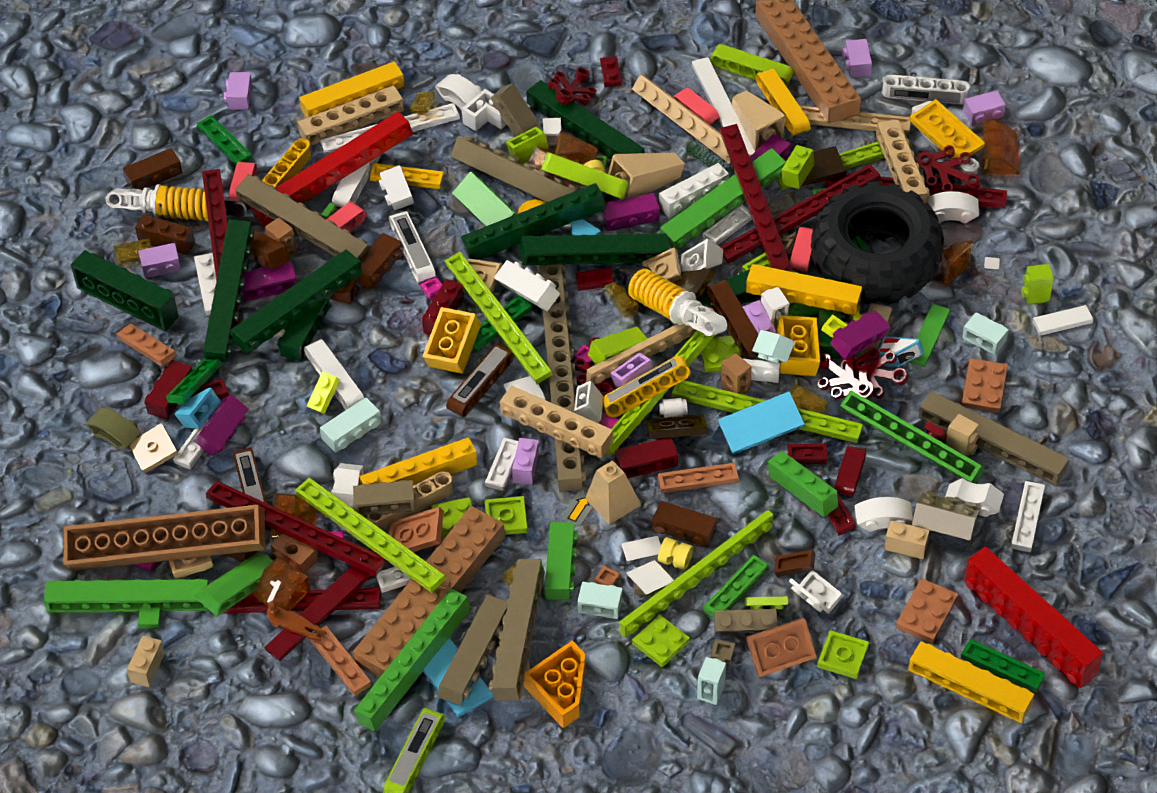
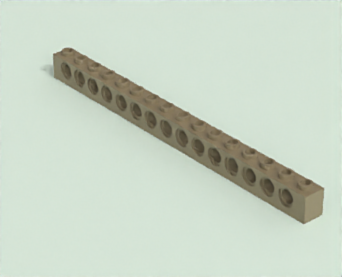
M539 265V275L545 279V282L547 279L556 285L555 289L560 293L548 311L543 310L547 364L553 374L549 377L551 403L574 413L576 393H574L573 389H577L576 378H572V375L575 374V363H571V360H574L573 348H569V345H572V334H568V330H571L570 319L566 318L570 314L569 305H565V302H568L567 290L564 291V288L567 287L566 276L562 277V273H565V265ZM554 438L559 491L583 490L582 482H586L585 470H581V466H584V454H580L582 449L575 448L569 443Z

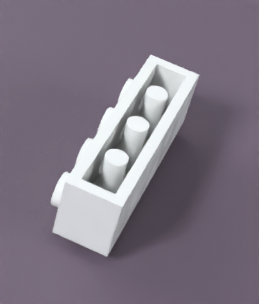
M717 163L660 192L659 208L670 219L729 179V173Z
M507 260L494 277L502 286L545 311L550 309L560 295L555 289L556 285L548 279L545 282L541 275H534V272L527 267L524 269L516 261L513 264Z

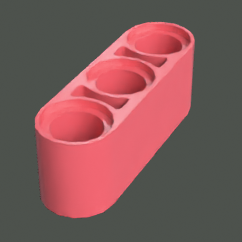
M685 88L673 96L709 125L719 119L718 111L691 89Z
M237 162L229 197L237 198L235 190L247 174L253 177L256 176V163Z
M349 202L326 220H331L340 229H346L351 232L366 219L367 212L354 202Z
M799 227L790 259V264L794 271L808 273L812 259L811 236L813 229Z

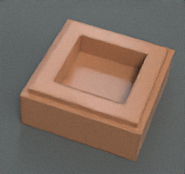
M603 565L594 582L600 585L616 586L621 578V573Z

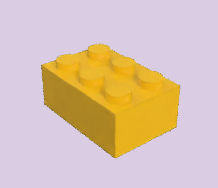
M440 308L422 356L428 367L464 373L481 326L476 314Z
M779 315L775 327L776 334L795 341L787 363L779 361V374L816 376L820 364L817 318Z

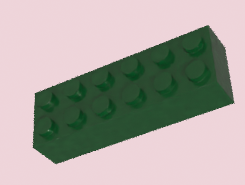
M86 250L72 262L71 268L77 289L165 332L178 319L179 315L175 297L171 290L164 289L155 282H150L140 275H135L126 268L119 267L111 261L104 260L95 253H90Z

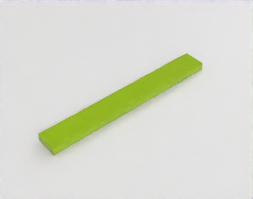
M879 142L839 154L845 170L885 158ZM782 177L775 179L781 190L791 188L790 186L783 185Z

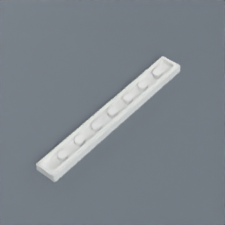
M709 58L692 61V67L710 104L719 113L718 120L721 126L726 127L737 124L748 154L751 156L755 151Z
M452 103L408 115L405 118L409 121L412 131L415 132L458 120L460 116L455 104ZM375 125L320 140L325 156Z

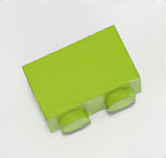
M537 126L506 141L509 154L520 159L519 162L528 163L530 160L550 151L544 132Z
M796 145L781 169L783 185L800 189L814 166L813 149Z
M1049 264L1027 266L1026 274L1023 275L1024 286L1021 287V294L1026 299L1027 305L1050 301L1054 277Z

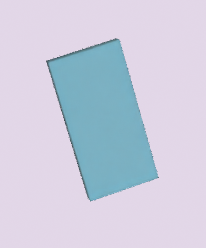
M790 392L718 419L719 426L733 455L805 427Z
M450 638L423 671L438 692L439 685L458 650ZM480 676L477 683L472 684L471 695L469 699L464 700L462 706L446 701L458 718L493 698V693L490 692Z

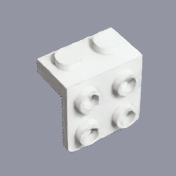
M743 357L752 366L751 380L779 382L780 363L776 364L760 358L750 360Z
M810 571L800 585L792 578L789 580L793 585L791 589L820 613L824 610L829 614L844 596L814 571Z

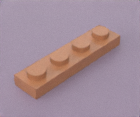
M129 324L117 333L120 341L162 367L177 357L175 350L133 324Z
M735 463L658 473V482L661 494L739 483V477Z
M327 626L321 628L325 635L318 632L313 633L321 638V641L312 639L310 641L354 696L372 686L369 678Z

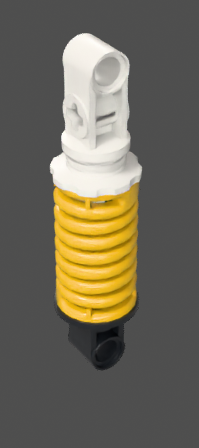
M157 184L154 190H150V188H144L143 190L116 188L106 196V203L112 208L142 210L143 213L153 212L155 218L164 216L165 218L171 217L172 219L185 218L186 220H205L208 222L205 192L201 188L197 190L195 188L189 189L188 187L184 189L182 187L176 188L175 186L168 188V186ZM113 194L119 197V202L113 199ZM224 197L227 217L240 218L250 210L249 205L238 198ZM237 204H241L243 206V212L237 209Z
M626 265L613 269V281L626 289V294L630 299L637 300L639 303L671 320L674 324L691 326L707 336L724 332L727 329L726 319L710 310V308L703 306L696 300L694 293L680 288V286L661 277L648 267L635 268L632 265Z

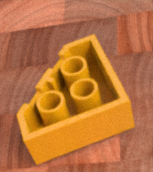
M572 640L525 673L524 687L562 728H565L580 717L586 669L585 653Z

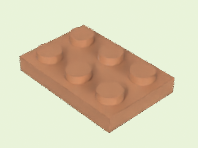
M970 358L961 406L1000 413L1008 364Z
M437 507L390 522L389 535L412 552L441 543L444 510Z
M921 578L897 620L895 628L933 644L958 599V593Z
M805 618L746 637L758 677L817 658Z

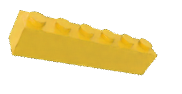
M394 61L299 97L300 107L305 117L309 118L391 86H395L397 90L405 87L404 76Z
M755 264L751 265L746 283V293L761 296L766 290L779 287L789 302L853 315L857 314L862 293V286Z
M467 437L359 476L360 484L412 480L414 486L439 472H448L452 475L477 465L476 450L470 438Z
M920 641L910 658L908 671L1021 724L1032 706L1034 693L1028 689L1016 686L1007 679H1001L991 672L973 666L968 661L958 659L951 653H945L931 644Z

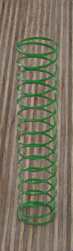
M692 141V142H693V141ZM695 141L694 143H697V142ZM690 142V144H691L692 142ZM693 143V144H694V143ZM689 144V145H690V144ZM692 144V145H693V144ZM695 144V146H694V148H693L692 150H691V147H692V146H691V147H690V150H691V151L695 150V148H696L698 145ZM699 144V145H700V144ZM688 145V146H689V145ZM700 145L699 150L702 148L701 145ZM687 147V151H688V147ZM703 147V151L701 152V154H699L700 157H701L702 153L705 151V150H704V147ZM705 149V150H707V149ZM698 150V151H699V150ZM688 151L690 152V154H692L691 151ZM693 151V156H694L695 153H694V151ZM698 151L696 153H698ZM706 152V154L709 153V152ZM710 152L709 157H708L706 160H704V158H705V156H706V154H705L702 158H700V161L703 162V163H704V161H706V160L708 161V159H709V157H710L711 155H713V158H712V160H713V159L715 158V157H714V154H711V152ZM697 155L694 156V157H697ZM698 155V156H699V155ZM717 157V158H718V157ZM697 158V159H699V158ZM716 159L715 163L718 161L717 159ZM718 159L721 162V159ZM711 160L710 162H708V163H710V165H711L712 160ZM722 161V162H723V166H722V167H724L725 165H727V164L724 165V161ZM706 162V163H704V164H708V163ZM721 162V163H722V162ZM715 163L713 165H715ZM719 163V164H721V163ZM707 165V166H708V165ZM711 165V166H712V165ZM727 165V166H728V165ZM708 166V167H711V166ZM729 166V167H730V170H729L728 173H730L731 170H734V169H731V166ZM726 167L725 170H727V168H729V167ZM734 171L730 177L733 176V174L735 173ZM729 177V178H730V177Z

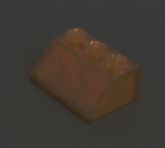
M983 120L981 139L985 142V146L982 148L983 174L1020 175L1017 133L1001 120Z

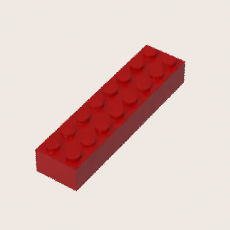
M985 546L968 559L964 579L966 586L970 590H974L984 603H988L997 615L1002 616L1011 628L1016 629L1023 635V638L1028 643L1035 646L1042 656L1047 657L1056 669L1061 670L1067 676L1071 683L1081 688L1098 675L1103 652Z

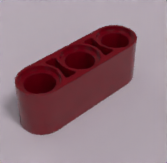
M847 445L834 487L838 494L854 497L867 450Z

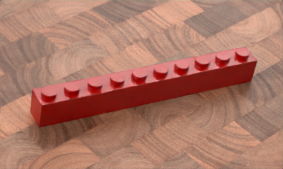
M399 112L394 113L277 186L276 189L282 194H288L297 203H305L412 136L413 131L409 121ZM249 206L254 218L263 228L274 221Z

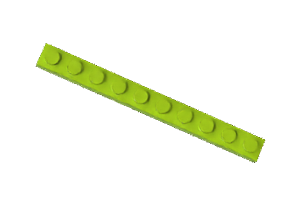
M458 252L444 260L448 269L457 281L463 284L464 290L536 385L551 377L553 374L550 368L462 253Z
M697 330L674 357H684L689 366L717 334L707 336ZM669 389L625 412L612 427L613 442L606 451V454L612 455L615 450H618L619 446L630 436L631 432L641 423L644 417L652 411L656 403L663 398Z
M685 380L676 384L672 391V398L686 399L687 402L732 413L766 401ZM797 408L805 427L800 428L801 430L858 443L863 424Z
M308 478L295 489L296 494L429 592L432 593L446 580L444 574L311 478Z
M769 510L765 511L619 621V633L624 638L629 634H634L645 622H650L658 612L666 610L670 603L680 599L687 590L696 587L699 581L709 577L720 565H725L732 556L738 555L749 543H754L764 532L767 533L773 526V514Z

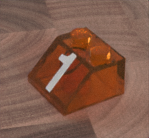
M278 556L264 569L253 596L267 606L270 601H275L276 606L289 612L311 591L309 579L304 573Z

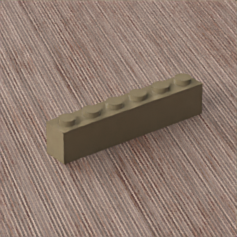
M486 595L439 685L438 698L462 706L465 699H469L472 692L471 686L473 683H477L480 676L479 671L481 668H485L488 660L487 655L489 652H493L496 645L495 640L497 637L499 638L500 631H503V615L507 613L505 600Z

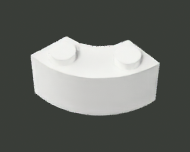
M450 74L435 86L444 101L454 103L461 110L482 92L479 86L474 85L459 74Z
M942 192L927 198V203H929L938 217V223L955 220L966 224L979 216L978 199L972 195L962 192Z
M341 463L337 469H334L333 480H335L331 494L355 510L353 486L361 485L359 476L363 475L364 466Z
M962 478L949 484L945 497L956 498L958 502L975 503L977 507H981L979 515L988 517L989 515L999 513L1004 494L991 483L974 484Z
M879 497L855 505L857 525L869 532L888 528L890 520L908 525L913 521L911 502L904 499Z

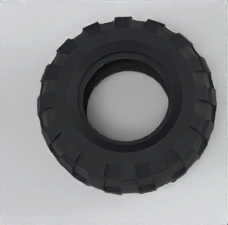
M867 182L865 187L859 188L856 184L847 187L842 194L836 193L824 205L823 211L818 213L813 224L811 249L812 258L817 270L820 271L824 279L862 286L861 299H864V304H876L877 301L886 300L887 304L899 302L903 296L908 298L914 296L932 280L942 261L944 234L941 224H938L937 215L929 203H923L920 195L912 190L909 192L902 191L900 185L890 183L889 186H880L878 182ZM849 222H851V224L853 225L854 229H852V230L849 229V232H848V231H847V228H848ZM880 232L898 239L903 246L890 253L876 254L860 249L851 240L863 233Z

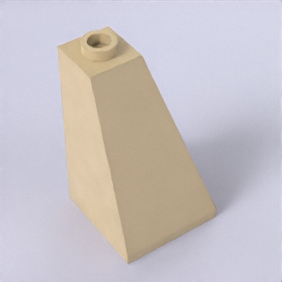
M747 90L732 97V106L754 151L761 147L773 134L784 139L785 115Z
M676 153L614 154L608 174L630 182L624 199L649 194L680 178L685 163Z
M613 460L596 470L587 492L586 500L609 525L641 506L625 473Z

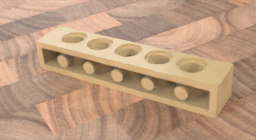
M395 86L385 88L298 121L299 134L310 142V146L316 145L322 139L347 133L390 117L396 112H403V98Z
M899 120L877 122L876 137L895 184L900 185L902 191H914L920 195L923 203H927V198L930 197L929 189L924 185L925 181L923 175H920L919 164L915 163L914 152L910 150L909 139L905 138L904 127L900 125Z
M512 385L500 400V412L505 417L513 418L523 425L531 426L541 433H546L557 440L569 443L575 448L587 451L590 455L602 458L613 442L612 429Z

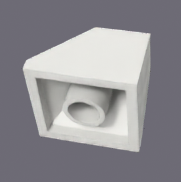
M710 239L704 240L681 254V272L718 267L722 264L723 249Z

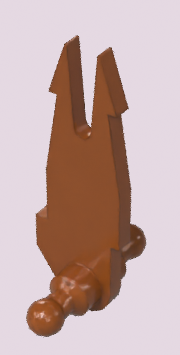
M275 601L268 603L267 617L272 626L276 628L281 626L312 640L321 641V638L306 629H311L325 635V632L318 625H313L302 616L276 606Z

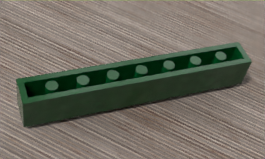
M542 80L526 91L527 104L530 107L535 108L548 118H561V126L577 136L582 142L592 146L594 150L607 156L608 159L612 160L614 154L645 153V148L574 101L569 104L559 103L555 97L557 92L549 88L548 84Z
M594 183L460 237L468 259L479 260L520 244L522 236H540L568 225L573 221L606 210L603 195L597 183Z
M228 219L203 348L205 359H220L221 362H227L228 356L232 355L231 329L234 328L235 322H238L239 319L237 308L242 303V294L240 292L245 287V278L243 276L244 272L247 273L248 261L246 260L247 256L251 255L250 240L254 239V229H252L250 221Z
M666 233L522 236L519 246L522 265L642 263L669 250Z
M345 249L232 328L233 342L246 354L256 350L261 344L271 339L282 329L287 328L288 325L301 318L309 310L314 309L319 303L345 287L350 281L358 278L362 274L361 261Z

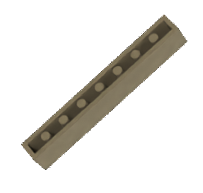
M470 135L457 136L451 157L546 202L580 189L578 185L565 183L563 178L549 176V172L534 169L535 166L533 164L519 162L520 159L518 157L504 155L505 152L503 150L489 148L490 145L488 143L474 141L475 138Z
M247 174L235 190L239 200L273 220L279 217L293 228L296 234L333 256H337L347 249L360 260L368 250L365 240L357 239L346 229H340L333 221L325 220L318 212H312L303 203L293 201L288 194L278 192L274 186L266 185L257 176L253 177Z
M931 391L920 405L918 418L925 422L930 421L945 430V432H948V426L958 414L979 424V437L976 441L978 448L1056 486L1067 471L1069 458L1063 454L1034 442L1028 437L1022 436L1010 428L985 418L977 412L971 411L940 394Z
M517 559L516 568H513V583H510L509 586L510 598L506 600L507 613L503 615L504 627L503 631H500L499 634L500 647L496 649L497 662L493 664L494 676L493 680H490L489 690L493 693L495 701H520L545 574L541 559Z

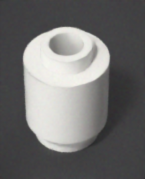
M971 158L969 164L960 165V171L968 175H977L979 163Z
M663 399L662 403L659 404L660 415H664V418L687 415L686 399Z

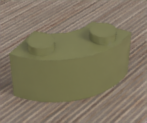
M100 408L85 423L96 438L108 441L117 450L127 448L141 433L134 421L127 420L111 408Z

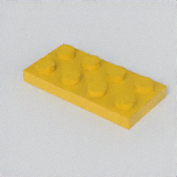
M936 99L909 117V121L942 151L947 145L953 146L955 155L951 159L960 157V154L963 152H968L972 156L985 146V142ZM949 149L946 153H951L953 150Z

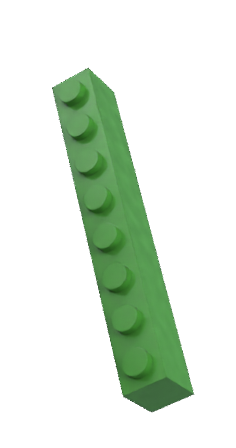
M773 148L752 162L761 188L768 187L773 180L782 177L781 169L786 161ZM736 174L660 227V234L666 233L668 245L671 249L675 248L677 250L684 247L689 240L698 237L707 227H712L721 217H726L731 210L743 204L745 198Z
M852 390L849 391L840 405L848 414L960 479L963 478L968 482L977 484L985 472L982 465Z
M208 579L47 581L44 604L47 613L139 612L140 607H160L161 611H208L209 609L194 596L198 591L209 585Z
M450 588L354 709L359 724L374 732L377 731L424 671V668L471 611L467 596Z

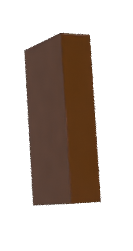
M811 549L776 556L775 575L781 577L813 571L816 553Z

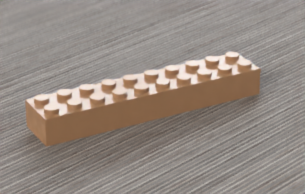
M756 1L755 17L788 66L794 70V75L819 109L826 122L829 124L860 114V96L794 1Z
M259 505L64 526V566L71 571L266 550L265 512Z
M470 506L426 561L444 574L446 580L431 593L411 579L352 652L357 665L380 678L450 588L459 593L462 592L505 538L504 523Z

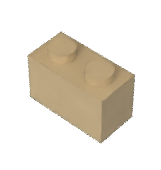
M958 414L948 426L946 445L966 457L972 456L977 449L976 441L979 437V424Z
M890 520L884 550L923 559L928 545L930 530Z
M142 636L127 668L130 683L150 687L165 655L162 640Z

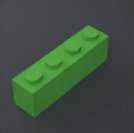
M779 452L768 461L769 477L822 517L827 516L838 507L837 490L785 452Z
M550 522L545 600L569 601L570 593H574V581H571V576H575L576 564H572L573 559L577 558V547H574V543H578V531L574 530V523Z

